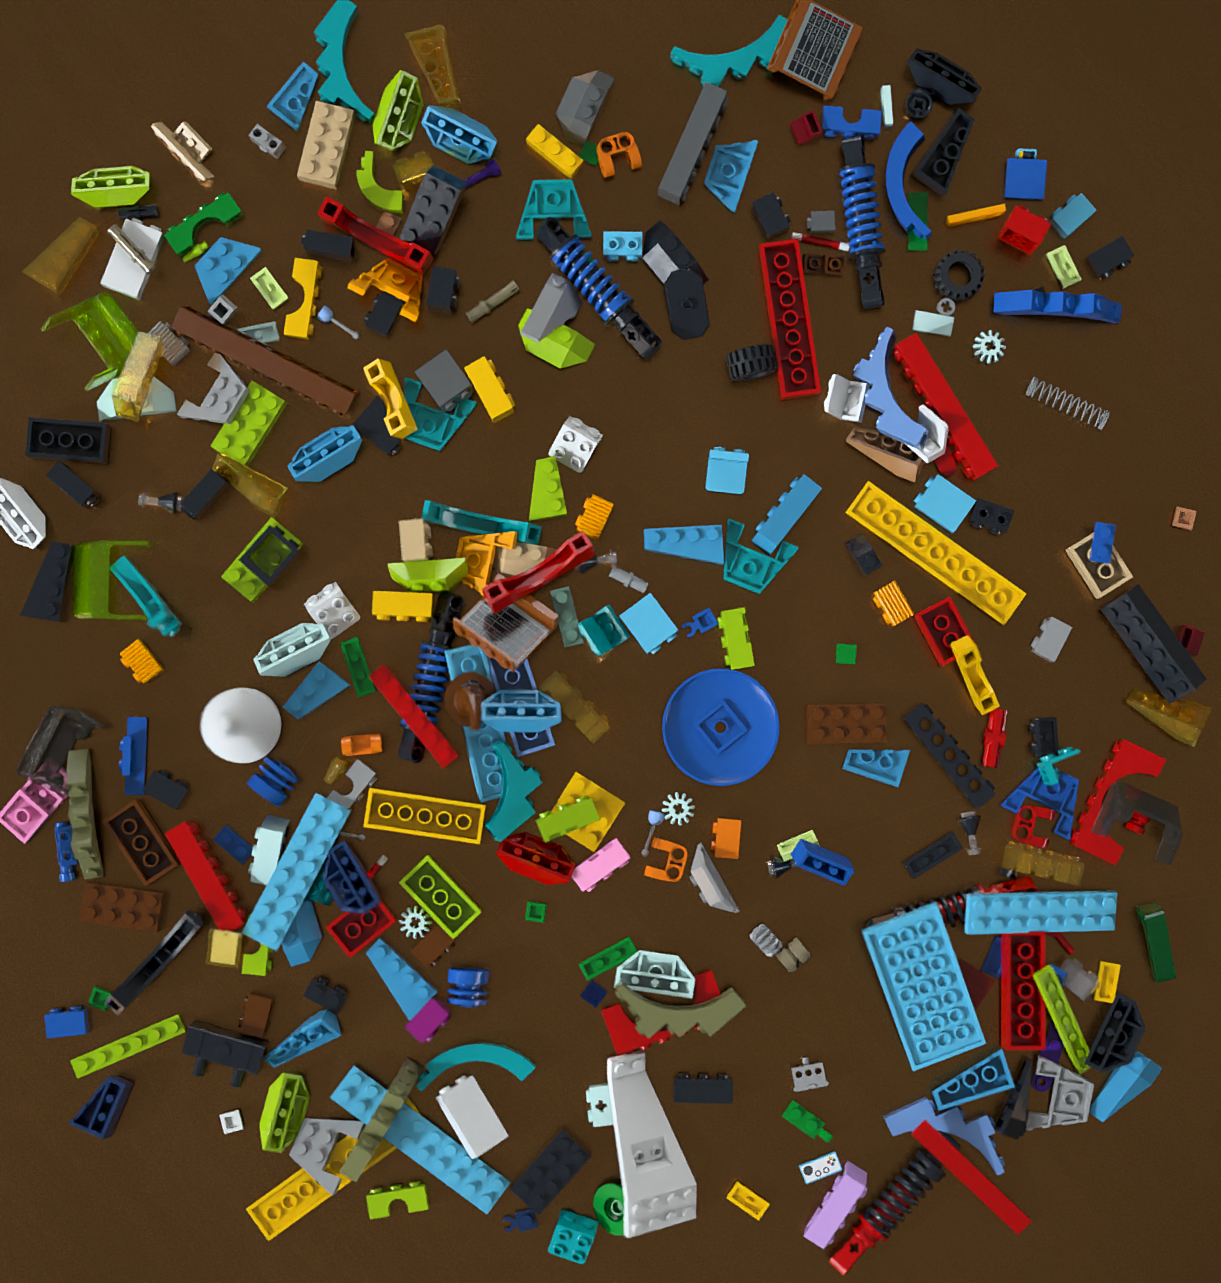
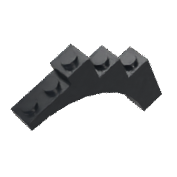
M189 909L162 942L110 994L104 1003L119 1016L193 940L197 931L204 924L201 917Z

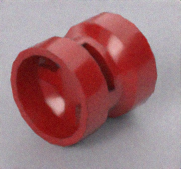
M1133 809L1131 813L1132 818L1127 822L1125 828L1143 835L1145 832L1144 827L1150 822L1151 817Z

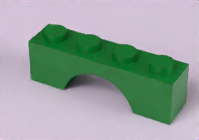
M229 192L226 194L221 193L211 204L207 203L201 206L198 213L195 215L190 214L182 220L183 223L170 227L164 236L176 254L182 257L196 246L195 234L202 224L216 220L229 225L244 214Z

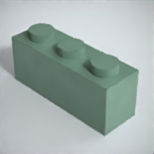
M569 586L550 591L555 612L559 615V627L564 647L569 648L584 644Z

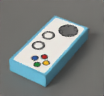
M835 1151L799 1165L806 1184L842 1171Z

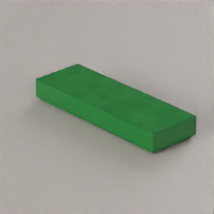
M908 192L910 208L928 227V192ZM913 228L907 233V251H927V241L923 237L919 239L914 234Z
M359 637L340 642L358 698L377 692L375 684L368 677L371 675Z
M628 936L578 963L586 980L589 981L626 961L638 951L632 939Z

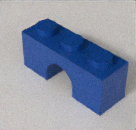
M824 106L821 129L825 136L835 137L836 134L844 135L845 138L862 135L865 140H874L880 134L882 111L862 109L860 120L857 123H848L843 117V107Z

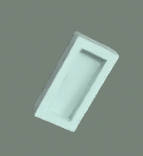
M885 85L881 89L883 128H891L893 125L890 85Z
M916 310L912 330L951 337L954 317Z

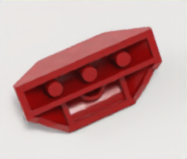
M528 832L507 836L500 842L496 855L511 871L546 885L569 883L576 866L563 846L551 841L544 842L543 838Z

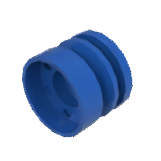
M266 756L264 761L270 767L268 768L260 764L259 767L265 774L262 776L254 773L247 784L266 800L280 807L287 798V795L282 791L283 787L293 790V786L288 781L297 784L299 779L286 765Z
M477 968L448 969V982L456 984V987L447 989V993L456 994V996L447 997V1003L461 1007L487 1005L488 999L481 998L479 995H488V991L480 989V985L489 983V970Z

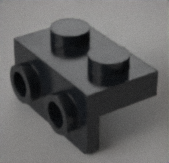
M1057 717L1032 719V723L1029 724L1030 734H1033L1034 742H1031L1032 754H1035L1037 758L1048 754L1058 755Z

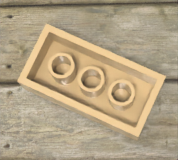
M319 101L315 102L297 173L300 181L337 189L355 120L354 110Z

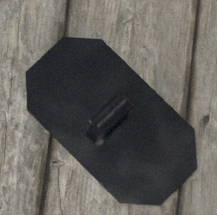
M692 268L672 271L664 283L672 332L683 340L701 337L710 325L702 276Z

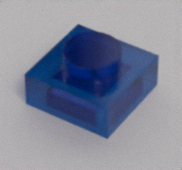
M592 980L580 997L596 1008L608 992Z

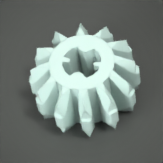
M989 330L987 335L981 332V338H975L978 344H974L972 348L978 349L974 353L975 356L982 355L979 361L982 362L986 358L987 364H990L991 359L997 362L999 360L998 356H1004L1001 350H1005L1006 346L1000 344L1005 339L1001 338L998 340V332L994 336H992V330ZM991 343L993 345L991 348H994V350L988 351L985 345Z
M675 792L676 799L673 800L672 796L668 795L671 802L663 801L664 805L669 806L662 809V812L669 811V814L664 818L668 819L672 816L671 824L675 823L676 818L678 819V825H682L681 818H684L685 822L688 823L689 819L686 815L694 816L688 809H695V806L687 805L692 799L689 798L684 801L685 793L679 799V793ZM681 803L684 811L675 814L673 806Z
M418 905L414 906V912L408 907L407 912L409 915L404 912L401 913V916L406 918V920H399L400 924L406 925L401 928V931L408 929L407 937L413 932L414 939H417L418 932L421 937H424L425 933L423 930L427 932L431 930L425 925L433 923L431 920H426L430 915L428 913L425 916L423 915L425 912L424 908L418 912ZM412 917L420 919L419 927H416V925L412 926Z

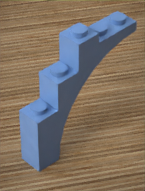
M886 327L879 335L876 348L869 355L870 360L862 358L860 363L856 364L853 376L857 381L867 383L872 387L866 392L865 402L869 407L883 413V415L879 416L876 423V428L879 432L921 451L930 433L925 427L914 422L901 410L892 393L889 379V362L892 348L898 335L893 329Z
M925 1096L883 1116L892 1136L914 1131L926 1119L936 1130L954 1134L976 1147L986 1157L997 1176L1004 1173L1003 1166H1005L1001 1155L997 1156L994 1150L997 1148L994 1139L988 1137L995 1133L993 1128L996 1125L991 1116L988 1117L985 1113L965 1122L966 1116L962 1108L958 1109L956 1105L934 1114V1111L937 1109L932 1099L928 1100Z

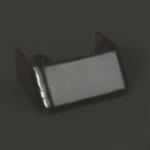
M57 706L50 707L19 762L16 773L24 779L50 791L68 795L70 791L62 787L64 777L59 773L68 756V751L71 750L76 739L81 740L90 734L91 727L102 729L104 725L80 710Z
M1120 781L1112 783L1091 833L1108 838L1115 820L1127 822L1131 819L1134 811L1166 825L1154 861L1171 866L1183 835L1180 813L1177 806Z

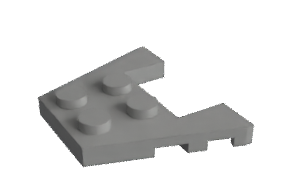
M214 353L207 365L218 371L220 375L200 407L185 400L177 413L181 418L230 424L249 394L250 390L234 372L224 356Z
M1038 1055L1035 1073L1037 1075L1055 1077L1048 1114L1028 1111L1025 1126H1027L1026 1130H1033V1128L1039 1127L1048 1128L1058 1124L1068 1125L1087 1122L1094 1083Z
M305 1118L289 1156L330 1194L336 1195L342 1179L325 1172V1168L340 1133L359 1140L366 1124L361 1121Z

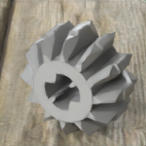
M760 924L750 934L752 941L768 957L776 955L783 947L781 941L764 924Z

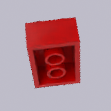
M1016 205L1007 217L997 238L1032 255L1041 244L1051 223L1047 222L1048 219L1042 215L1036 216L1030 213V209L1027 207H1018Z
M950 596L913 615L940 667L956 660L950 645L951 643L967 635L974 642Z
M381 898V903L367 913L344 912L325 927L349 958L398 920Z

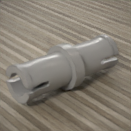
M615 565L609 574V577L624 583V586H630L642 593L645 592L649 583L634 576V573H628Z

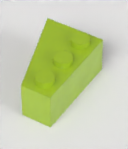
M587 796L576 799L577 804L569 806L566 803L557 807V812L551 814L549 810L539 814L540 819H537L536 822L544 842L600 820L592 798L587 799Z

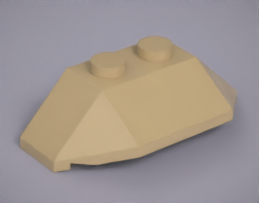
M516 542L515 549L496 546L493 567L497 573H500L505 578L512 577L538 565L557 549Z

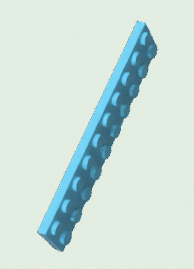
M354 1065L330 1098L367 1125L388 1090ZM403 1103L383 1137L486 1214L489 1213L511 1183L478 1157L471 1159L465 1147L406 1103Z

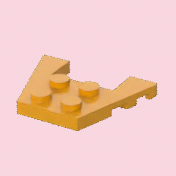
M387 258L372 267V270L368 273L364 272L358 279H353L349 282L347 288L362 296L372 284L380 290L406 301L400 315L415 322L417 321L423 279L422 274Z
M512 531L460 537L456 558H465L468 566V574L463 578L462 582L474 588L483 596L482 588L489 585L496 546L515 549L518 532Z

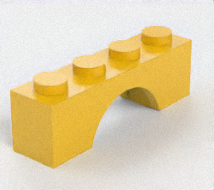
M295 258L292 277L303 286L305 299L302 306L296 312L286 315L285 337L309 340V336L313 335L314 324H311L312 316L315 317L317 305H314L315 297L318 298L320 286H317L318 278L321 279L323 269L318 261Z
M378 358L365 366L363 369L369 384L376 389L385 403L387 416L384 418L390 436L403 439L418 430L391 362Z
M968 635L951 643V648L976 708L984 715L1000 707L996 695L982 670L980 663L982 659L975 643Z

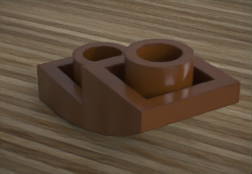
M805 253L802 258L803 274L842 276L844 256Z

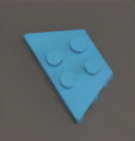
M757 140L715 147L704 185L732 212L736 210L758 144Z
M220 237L197 262L195 268L211 305L223 295L262 252L260 248Z

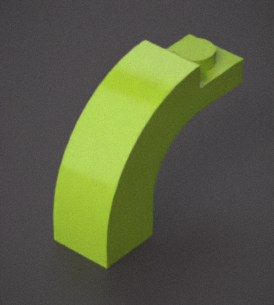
M365 151V157L361 158V168L364 170H357L358 183L365 198L382 211L403 214V191L386 190L377 185L374 180L375 155L373 151Z

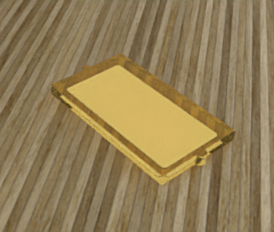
M210 929L206 964L238 969L242 934L228 932L227 930Z

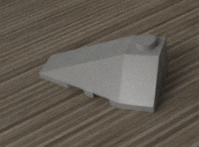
M554 273L551 274L520 333L521 335L539 342L551 334L556 327H561L569 318L572 319L576 316L582 301L569 280Z

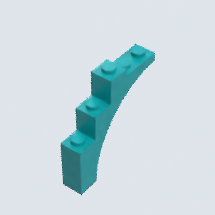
M337 0L314 31L317 37L316 41L324 47L328 45L316 61L319 67L318 71L325 76L330 75L318 93L323 103L337 106L341 102L340 105L343 108L354 110L357 113L355 116L363 122L367 120L372 123L375 115L361 102L353 91L347 78L344 62L346 37L350 25L358 13V8L349 0Z
M779 15L772 26L759 39L734 52L720 55H702L674 46L670 58L679 66L685 65L689 67L692 73L696 75L702 74L701 83H703V87L705 82H708L720 88L728 71L731 72V76L734 78L746 80L756 60L759 61L758 63L762 67H768L788 19Z
M123 555L109 568L140 605L149 620L147 623L153 629L159 630L166 637L169 635L173 637L181 630L179 627L182 623L171 612L170 607L159 596L155 587L127 556Z

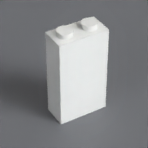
M132 218V221L125 219L122 231L140 250L143 249L145 251V255L154 264L165 238L161 229L150 225V228L144 226L142 221ZM116 242L101 284L106 288L140 300L150 274L147 275L137 263H133L130 255Z
M463 1075L455 1080L456 1084L451 1088L448 1085L439 1091L440 1095L435 1098L472 1159L480 1156L507 1138L508 1134L473 1075L469 1077Z

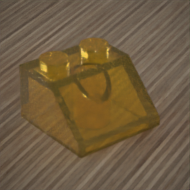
M418 152L414 154L413 158H402L397 160L396 164H393L401 190L422 183L425 173L434 165L429 152Z

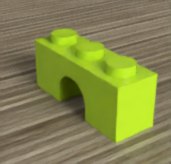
M260 943L261 946L257 953H245L242 974L266 976L272 969V960H269L270 952H273L274 949Z
M421 1181L410 1182L409 1186L401 1187V1184L392 1185L387 1190H382L381 1187L373 1188L366 1195L370 1219L390 1216V1202L394 1199L404 1200L408 1206L409 1213L429 1209L426 1183L421 1184Z

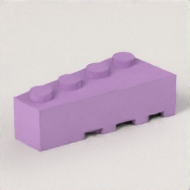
M848 1160L844 1165L843 1176H837L832 1187L833 1192H827L821 1204L823 1207H818L804 1231L805 1238L823 1249L827 1244L830 1245L836 1236L834 1233L838 1228L841 1229L846 1222L845 1217L848 1213L852 1214L857 1206L855 1202L859 1197L863 1198L867 1191V1172Z

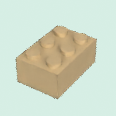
M423 519L399 521L402 560L404 562L429 561L433 557L432 546L428 543V538H431V527Z
M1093 532L1065 549L1095 598L1098 599L1133 578L1114 546L1112 547L1110 564L1089 561Z

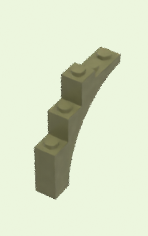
M88 749L68 751L66 787L70 797L68 815L73 828L71 847L75 859L79 861L84 879L104 877V869L94 823L92 760Z
M622 980L615 985L617 990L615 994L622 1002L626 1000L630 1005L628 1007L635 1016L639 1015L635 1019L636 1030L642 1036L645 1034L648 1038L666 1023V1028L672 1035L676 1033L681 1037L697 1022L699 1030L703 1034L707 1032L711 1037L746 1007L745 1001L732 987L720 996L703 1003L690 1006H671L659 1004L642 997L632 991Z
M406 1058L342 1166L341 1174L357 1182L424 1067Z

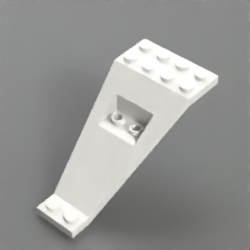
M639 1050L631 1054L608 1058L607 1077L624 1192V1235L630 1238L695 1219L697 1183L645 1071V1052Z

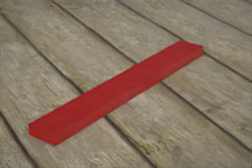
M926 1119L912 1132V1135L1017 1235L1031 1222L1026 1214Z

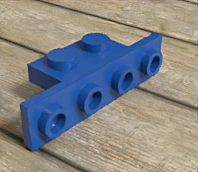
M128 717L127 736H123V740L120 741V752H123V757L119 761V771H122V775H125V795L145 794L143 789L145 787L148 722L146 717Z

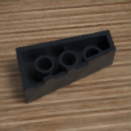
M960 108L955 110L910 175L939 196L946 195L975 119Z
M51 542L20 616L57 622L64 621L76 546Z

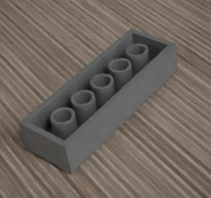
M705 82L658 188L659 197L678 205L681 200L685 201L689 192L688 184L693 183L697 174L696 166H700L704 159V148L708 149L712 141L713 133L711 132L712 130L716 131L720 123L721 116L719 114H724L728 105L729 98L726 97V90Z

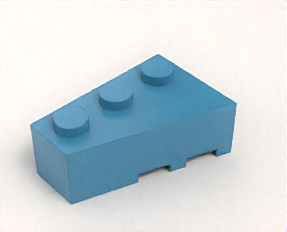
M319 661L283 708L301 720L336 695L351 687V685Z

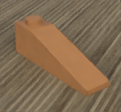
M854 427L846 438L847 443L895 475L912 482L917 480L925 465V461L906 444L880 434L877 430Z

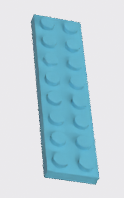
M469 644L444 651L451 682L455 677L468 672L484 675L492 682L487 656L479 647ZM484 722L480 724L478 731L472 730L471 726L461 725L478 801L482 803L500 798L503 784L502 769L498 756L491 745L497 740L503 743L506 742L504 732H500Z
M315 793L244 927L243 934L278 951L325 862L328 852L351 812L350 810Z
M1112 890L967 894L965 933L997 934L1028 933L1029 931L1115 930L1117 892Z

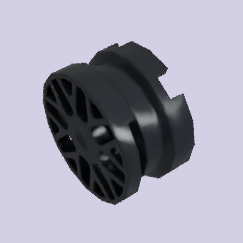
M921 87L913 89L908 94L906 109L911 116L923 118L931 112L934 103L931 92Z

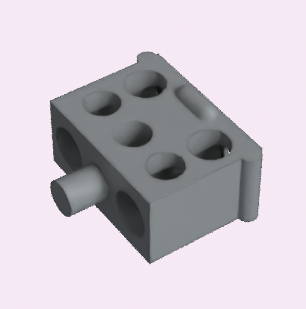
M258 124L249 134L250 140L260 146L261 150L270 153L277 159L286 148L281 140Z
M809 1057L802 1058L803 1066L791 1068L795 1086L793 1090L796 1092L824 1087L829 1084L825 1078L822 1062L810 1064ZM816 1068H820L821 1072L819 1074L815 1073ZM811 1070V1074L806 1076L805 1071ZM798 1071L802 1074L799 1078L796 1077V1072Z

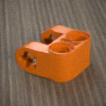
M628 132L603 138L596 147L599 165L605 178L615 175L611 157L626 153L632 170L642 167L639 150L633 136ZM620 139H626L628 147L622 146ZM602 144H607L610 147V152H604Z
M381 733L342 737V754L351 756L383 753Z
M653 837L651 847L669 851L665 870L646 866L644 875L665 881H679L683 875L687 850L684 846ZM677 848L684 851V856L681 859L673 857V851ZM672 867H676L679 870V875L676 878H671L668 875V871Z

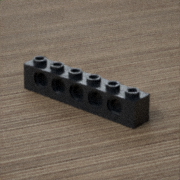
M919 703L902 719L975 809L980 808L996 795L993 791L995 787L989 780L985 781L981 775L983 773L976 764L973 766L969 762L970 756L964 749L960 751L956 746L958 742L952 734L947 735L944 731L945 725L939 719L935 720L932 716L934 713L927 704ZM923 719L930 721V728L927 730L921 727ZM936 734H940L943 738L940 745H936L933 742V737ZM948 749H952L955 752V757L952 760H948L945 756ZM961 764L967 767V773L963 776L958 773V767ZM974 779L979 782V788L976 791L970 788V783Z

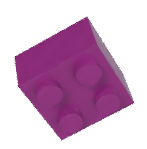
M434 995L407 1023L405 1028L421 1043L425 1040L429 1042L438 1032L435 1029L438 1026L442 1028L449 1021L451 1010Z

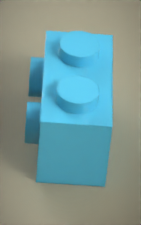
M604 231L603 258H607V261H619V258H626V261H638V258H642V232Z

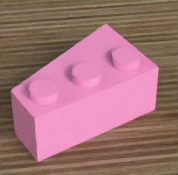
M615 838L575 867L572 878L582 891L587 890L590 892L598 886L596 882L601 878L606 880L613 875L612 871L615 868L619 867L621 869L628 864L630 855L619 840Z

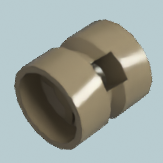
M796 937L788 943L787 949L782 948L776 954V957L791 974L799 968V963H805L812 957Z

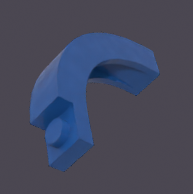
M910 121L897 137L889 154L886 168V187L892 210L901 226L907 233L914 228V234L919 239L923 237L927 241L932 237V232L912 211L904 194L906 167L915 150L925 141L924 134Z

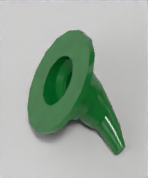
M615 1183L605 1184L594 1195L593 1208L595 1217L607 1232L613 1235H624L623 1187Z

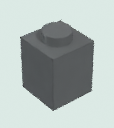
M811 211L810 217H807V229H811V234L834 233L835 211Z

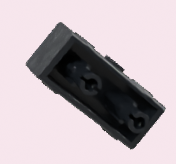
M194 1020L188 1027L181 1053L196 1057L191 1074L198 1077L204 1076L207 1061L234 1068L229 1085L241 1088L245 1072L258 1075L262 1070L269 1042L258 1039V1037L247 1036Z

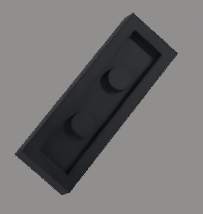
M952 831L904 861L903 864L911 877L915 879L960 851L963 847Z

